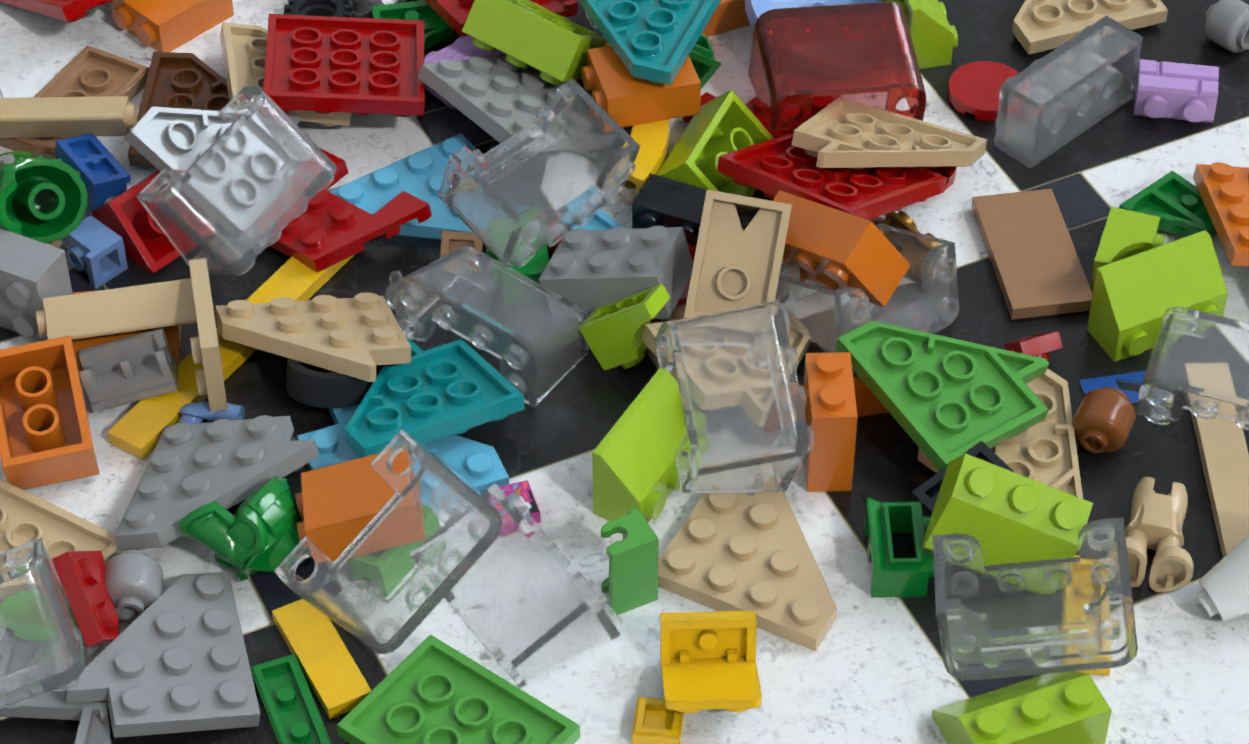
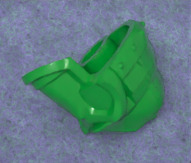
M42 155L24 159L19 157L13 163H6L0 166V228L49 244L66 237L79 227L82 220L85 219L88 193L80 176V171H76L70 165L62 162L61 158H45Z
M278 476L269 480L257 494L255 492L251 493L234 515L215 501L187 514L182 518L177 527L183 537L198 541L216 552L214 555L216 563L233 571L240 582L247 580L248 575L259 571L271 573L285 572L298 564L304 563L308 549H303L298 534L297 523L304 520L300 517L296 499L290 491L287 479H282Z

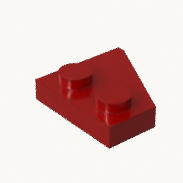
M68 551L52 558L86 646L96 647L111 643L120 635L118 628L119 618L114 608L113 600L106 588L105 562L102 552Z

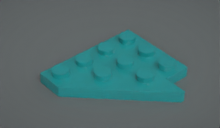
M578 0L633 77L667 85L673 83L721 0Z
M406 336L411 346V363L383 366L376 377V382H373L345 427L346 444L360 458L405 446L408 449L424 447L431 441L452 434H462L469 428L490 421H499L510 414L525 410L524 395L464 340L459 339L423 351Z

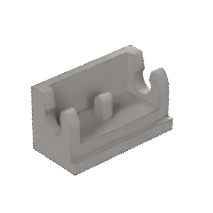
M163 328L79 350V359L84 371L79 372L80 378L91 402L93 412L177 391L178 364Z

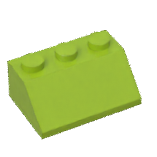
M475 0L462 29V32L474 37L472 44L490 52H493L496 48L507 54L505 60L524 69H527V66L530 65L540 70V78L559 86L562 82H576L582 75V67L587 66V49L604 47L607 41L605 37L530 0Z
M882 0L892 19L893 42L907 71L951 65L953 48L958 46V35L955 26H950L947 20L946 8L943 2H938V0Z
M731 89L700 106V114L693 116L656 175L706 190L751 197L756 190L755 187L738 185L732 181V177L717 171L719 156L774 139V137Z
M1204 230L1096 269L1087 330L1114 362L1139 355L1146 350L1168 342H1175L1182 337L1204 329H1211L1222 323L1228 291L1210 234Z
M661 367L658 369L592 452L593 514L612 521L628 515L629 510L638 507L648 523L651 519L656 520L661 515L666 499L673 490L678 491L684 484L688 470L695 461L700 462L704 458L709 447V438L706 437V416L668 370Z
M965 453L948 462L921 548L1042 595L1051 596L1081 545L1093 503Z
M1059 669L932 710V718L948 744H1105L1112 710L1089 674Z

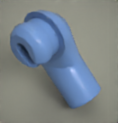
M209 401L185 404L179 411L181 418L178 423L196 424L202 423L203 420L214 422L219 419H228L230 421L243 420L245 408L241 405L227 403L228 410L210 412Z

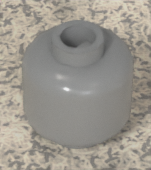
M1219 0L1211 5L1205 14L1204 27L1207 38L1232 53H1239L1249 49V5L1241 0Z
M139 550L123 551L106 562V588L113 600L118 618L125 621H134L162 595V567L147 553Z

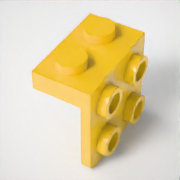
M755 610L660 613V668L664 703L667 709L686 714L710 709L743 712L749 708H758L762 705V693L756 664L757 619Z

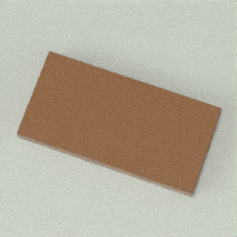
M87 45L34 97L129 96L130 102L145 87L149 67ZM71 137L0 138V146L12 151L29 152L35 157L42 155L45 158L55 159L56 141Z
M1052 188L972 198L971 208L1011 320L1090 311L1093 293Z

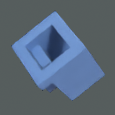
M91 215L82 220L79 227L62 238L64 247L68 249L66 255L70 264L77 271H84L88 274L90 286L95 289L128 269L123 238Z

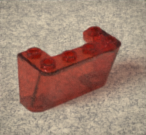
M881 2L780 8L768 10L756 20L748 75L770 131L794 130L811 118L813 97L888 92L885 110L923 121L927 102L926 93L906 12L898 3ZM905 98L910 109L905 111L897 110V103ZM796 104L801 106L800 113L793 118L788 119L780 116L781 111L788 105Z

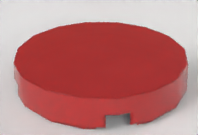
M975 61L960 66L951 74L947 94L949 103L957 112L965 115V112L975 114L974 119L980 121H1000L1012 117L1019 111V106L1024 104L1026 85L1023 77L1016 70L1005 64L992 61Z

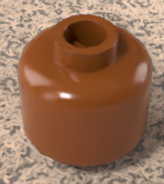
M1111 387L1090 390L1082 397L1072 420L1075 438L1081 443L1083 448L1092 453L1118 451L1124 446L1129 436L1136 413L1129 398L1120 390Z

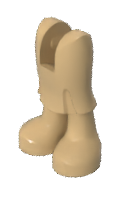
M1143 477L1137 484L1133 494L1131 518L1125 527L1124 537L1116 539L1108 547L1105 556V566L1109 573L1122 584L1129 587H1139L1145 577L1147 549H1152L1156 553L1149 575L1150 588L1155 592L1164 593L1179 590L1189 584L1194 571V563L1190 553L1181 548L1184 545L1182 527L1188 507L1186 487L1182 483L1173 482L1171 493L1168 495L1158 494L1153 490L1155 478Z

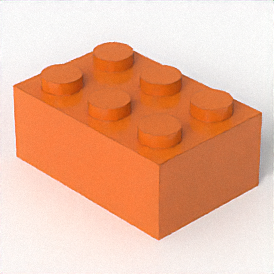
M779 190L773 201L792 204L782 263L786 266L784 272L800 283H805L806 280L813 281L819 288L830 294H835L836 291L843 292L848 298L860 305H866L867 302H871L885 307L911 265L870 220Z
M71 335L0 350V456L7 482L23 490L100 474Z

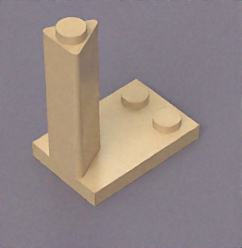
M129 96L0 98V138L75 137L88 133H93L96 137L126 136L130 128H133L137 123V108L135 104H129Z
M706 190L684 318L765 333L770 332L792 204Z
M206 258L189 260L191 278L43 298L44 310L36 311L39 336H48V340L71 335L72 340L197 323L199 337H192L190 341L194 364L203 363V369L195 370L199 396L208 395L210 412L228 410Z

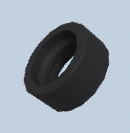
M290 358L287 359V391L289 396L299 403L319 408H342L362 401L370 389V382Z

